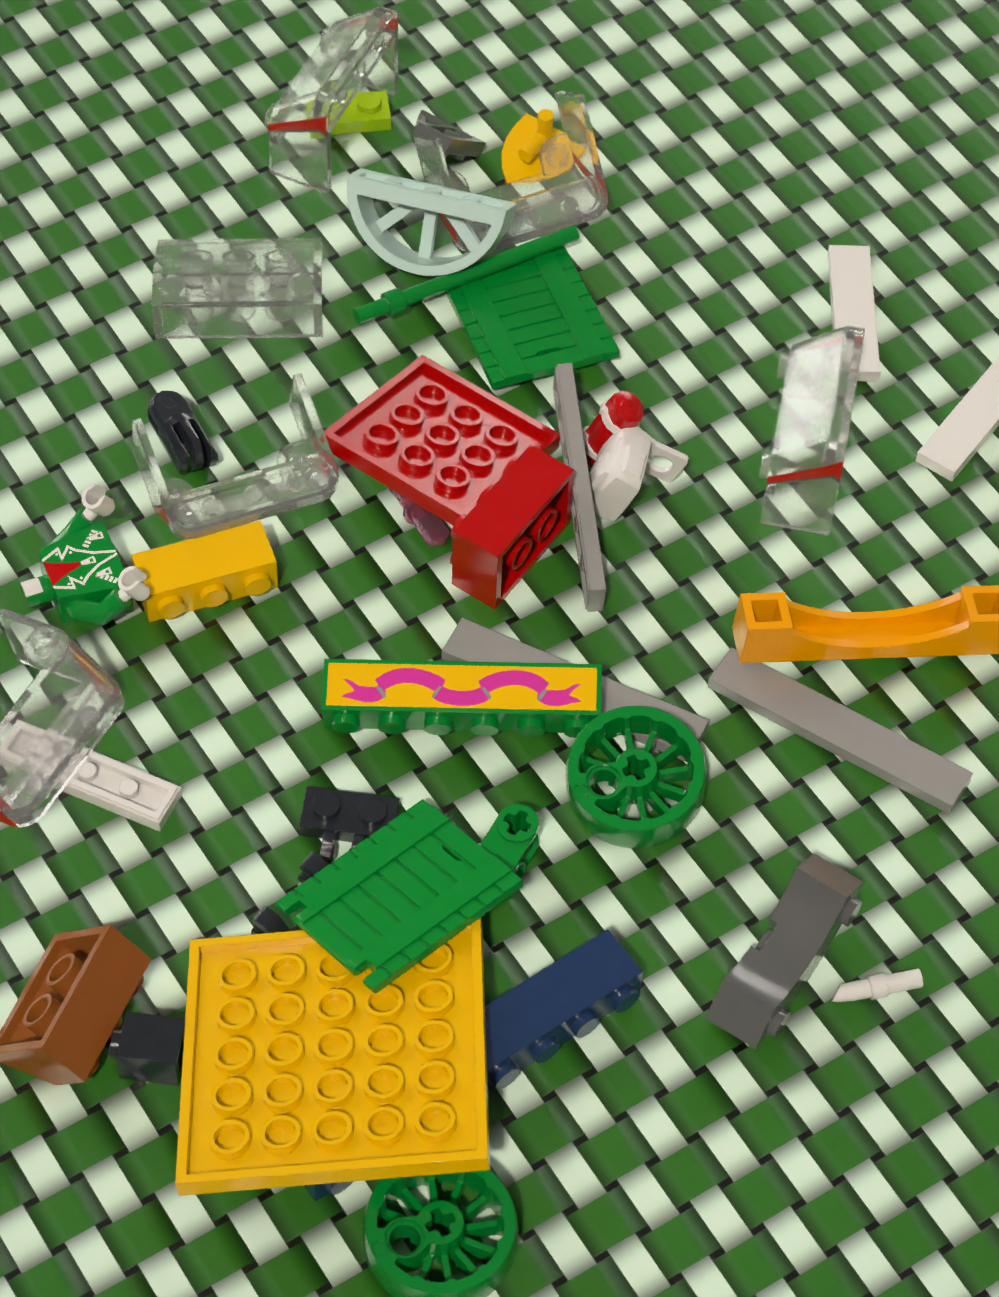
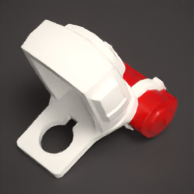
M626 391L614 393L610 399H605L600 405L599 414L590 426H585L582 429L587 464L592 466L589 478L594 511L597 515L615 521L639 492L644 472L666 482H672L686 466L689 458L687 455L656 441L639 427L643 416V405L638 397ZM648 455L651 457H666L673 465L670 467L656 466L650 461Z

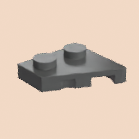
M425 110L420 111L412 136L425 143L423 149L426 152L442 159H446L447 155L458 160H463L464 156L480 157L486 142Z

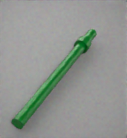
M574 225L477 261L460 271L435 277L404 290L395 288L381 294L380 299L354 308V319L360 325L386 314L389 317L405 312L409 305L579 240L578 230Z

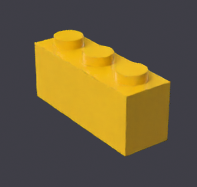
M261 521L131 555L132 565L147 575V578L142 582L149 587L150 593L149 597L142 601L149 622L160 619H173L182 613L205 607H217L227 601L249 595L258 596L268 590L278 588L277 561Z

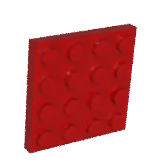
M421 355L321 433L319 446L328 452L331 449L333 455L444 521L454 525L462 514L468 515L477 505L480 494L488 485L494 486L502 477L507 463L513 457L519 458L529 445L550 455L558 448L560 435L555 430L426 356Z

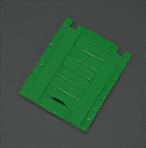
M565 246L445 292L486 374L492 390L552 375L557 364L572 363L573 369L615 359L620 355L617 344L604 323L591 295H589L590 293L575 268Z
M423 799L406 810L405 813L403 812L387 823V826H383L370 835L369 838L357 844L351 851H347L333 861L332 864L313 875L314 877H310L297 886L294 891H290L275 902V906L285 915H290L299 908L303 910L295 916L294 923L354 976L361 974L369 968L372 973L363 979V984L373 993L381 991L392 983L391 981L396 980L411 969L410 967H414L429 956L430 953H433L448 942L449 939H452L466 929L468 925L473 924L485 915L486 912L492 910L503 902L504 899H507L523 887L522 879L512 872V869L496 856L491 855L450 822L444 814Z

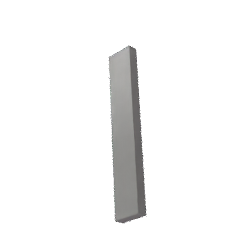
M572 363L557 364L554 372L553 394L563 462L574 469L571 516L584 605L587 612L603 611L606 584Z
M461 618L442 649V660L573 664L464 618ZM602 676L601 714L625 706H646L660 709L683 722L700 744L708 729V719ZM631 734L633 740L644 745L649 737L647 734ZM658 739L654 749L664 752L672 745L662 739ZM682 756L677 757L678 759L685 761V759Z
M732 647L709 677L708 688L949 815L971 781L973 772L763 663H739L737 650Z

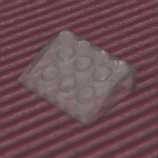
M322 238L158 239L152 279V315L155 339L323 337Z

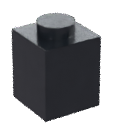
M126 1011L122 1029H114L110 1044V1058L117 1060L119 1077L179 1086L183 1064L185 1019Z

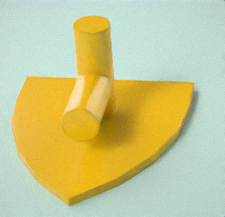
M540 110L538 118L526 113L507 135L502 149V173L507 187L531 186L553 180L569 172L580 163L577 159L576 148L585 158L592 150V146L553 127L554 114L551 110Z

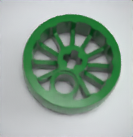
M646 706L615 708L594 718L576 737L566 762V790L574 813L583 826L593 835L619 847L649 848L663 844L678 836L690 825L699 812L706 790V761L694 734L683 722L673 715L660 709ZM631 734L649 735L644 749L634 748ZM622 735L625 740L626 751L620 754L608 741L609 739ZM658 739H662L672 745L656 758L653 757L652 752ZM596 748H599L611 762H603L589 756ZM678 756H682L687 763L686 766L662 769ZM631 772H635L638 777L644 776V778L641 780H637L634 775L628 774ZM691 780L687 790L667 784L668 782ZM601 781H607L608 785L615 789L612 794L606 796L598 795L592 790L595 788L596 783ZM659 796L680 803L677 805H673L671 808H668V806L659 798ZM648 802L660 816L655 818L647 817L644 803ZM632 804L637 806L639 820L625 819ZM619 808L617 815L608 814Z
M491 1170L381 1179L372 1192L364 1212L363 1248L365 1257L375 1279L392 1297H488L497 1289L508 1274L516 1253L518 1238L516 1210L504 1184ZM436 1183L455 1185L449 1202L438 1200ZM422 1185L427 1186L430 1203L423 1207L409 1190ZM465 1189L479 1196L478 1199L462 1211L457 1207ZM396 1200H401L414 1216L402 1215L389 1210V1207ZM487 1208H491L497 1218L495 1220L467 1224ZM382 1224L387 1225L385 1228H380ZM439 1226L442 1232L449 1231V1234L441 1236L438 1230L432 1231V1228ZM493 1235L501 1236L496 1247L473 1240L474 1238ZM409 1237L410 1242L414 1243L418 1248L412 1253L401 1254L396 1252L392 1246L395 1244L396 1239ZM464 1253L489 1262L476 1268ZM449 1261H454L467 1277L460 1280L452 1279ZM435 1263H440L444 1282L428 1281ZM422 1267L419 1276H411L408 1274Z

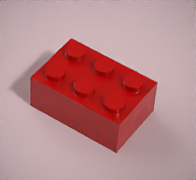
M529 445L519 458L513 457L507 463L502 477L494 486L488 485L480 494L477 505L468 515L462 514L452 527L453 550L450 557L452 585L491 608L496 609L570 524L574 469L532 445Z

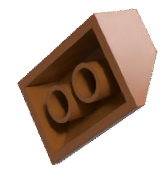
M111 924L55 934L0 1030V1063L54 1085L85 1082L98 1068L100 1063L99 1055L108 1039L112 1036L114 1029H119L122 1023L121 1015L130 998L141 988L144 982L143 974L151 958Z

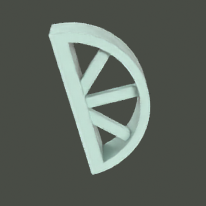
M362 168L347 176L349 209L355 226L364 241L379 257L389 264L417 275H447L465 269L475 263L501 241L512 223L517 203ZM372 198L400 205L382 218H379ZM417 208L425 210L419 253L403 245L387 230ZM439 213L446 215L470 252L453 257L432 256ZM466 219L491 225L482 242Z

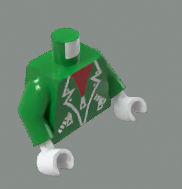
M98 484L87 486L82 493V503L86 509H79L65 528L46 547L39 551L42 576L20 583L27 608L53 601L62 622H81L103 626L119 614L134 611L133 598L137 601H143L149 597L150 589L142 582L147 578V575L135 566L123 568L103 520L97 522V515L108 516L115 509L114 500L105 495V488Z

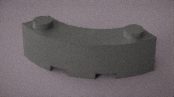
M815 853L800 864L769 918L768 924L773 926L774 930L771 931L769 929L762 936L756 948L751 946L734 969L723 979L705 1019L755 1049L768 1035L777 1038L789 1019L790 1013L787 1011L815 971L841 925L844 924L848 927L856 917L862 905V901L856 897L864 882Z

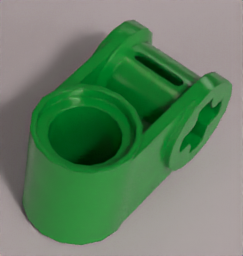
M511 804L503 808L479 845L491 855L496 856L512 869V872L522 878L524 871L539 847L537 834L539 829L538 816L529 806Z

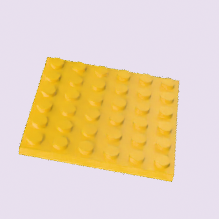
M481 918L470 926L468 925L466 929L452 939H449L448 942L433 953H430L429 956L414 967H410L411 969L396 980L391 981L392 983L378 993H373L363 984V979L372 973L369 968L361 974L354 976L303 930L190 940L175 1179L179 1196L490 1170L483 927Z

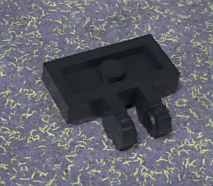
M307 786L299 822V835L322 838L320 857L328 864H332L335 858L336 840L352 842V847L349 849L351 851L357 844L369 838L370 835L383 826H387V823L398 817L400 798Z

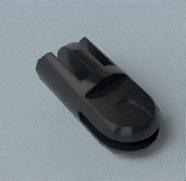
M161 391L153 395L148 404V420L178 473L183 474L187 470L191 472L201 469L203 464L205 467L216 465L219 461L218 454L182 395L174 391Z

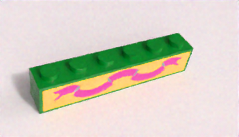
M324 659L321 704L324 727L332 728L340 733H354L359 729H378L387 734H400L408 729L425 730V732L433 735H445L451 733L452 730L471 731L479 736H491L497 734L498 731L517 732L526 737H537L545 732L564 733L568 737L576 738L590 721L601 715L602 664Z

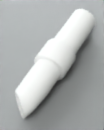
M920 969L888 975L880 973L866 976V979L840 984L832 998V1002H849L867 998L874 1000L888 997L892 993L922 988L923 977Z

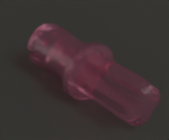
M388 487L403 508L405 521L415 526L425 543L430 547L437 544L439 546L443 545L446 542L445 538L449 535V530L442 519Z

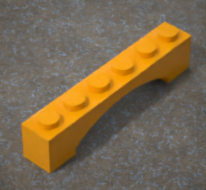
M999 585L962 586L959 593L930 603L902 609L873 612H843L808 607L788 600L785 592L741 593L732 625L739 663L999 654Z

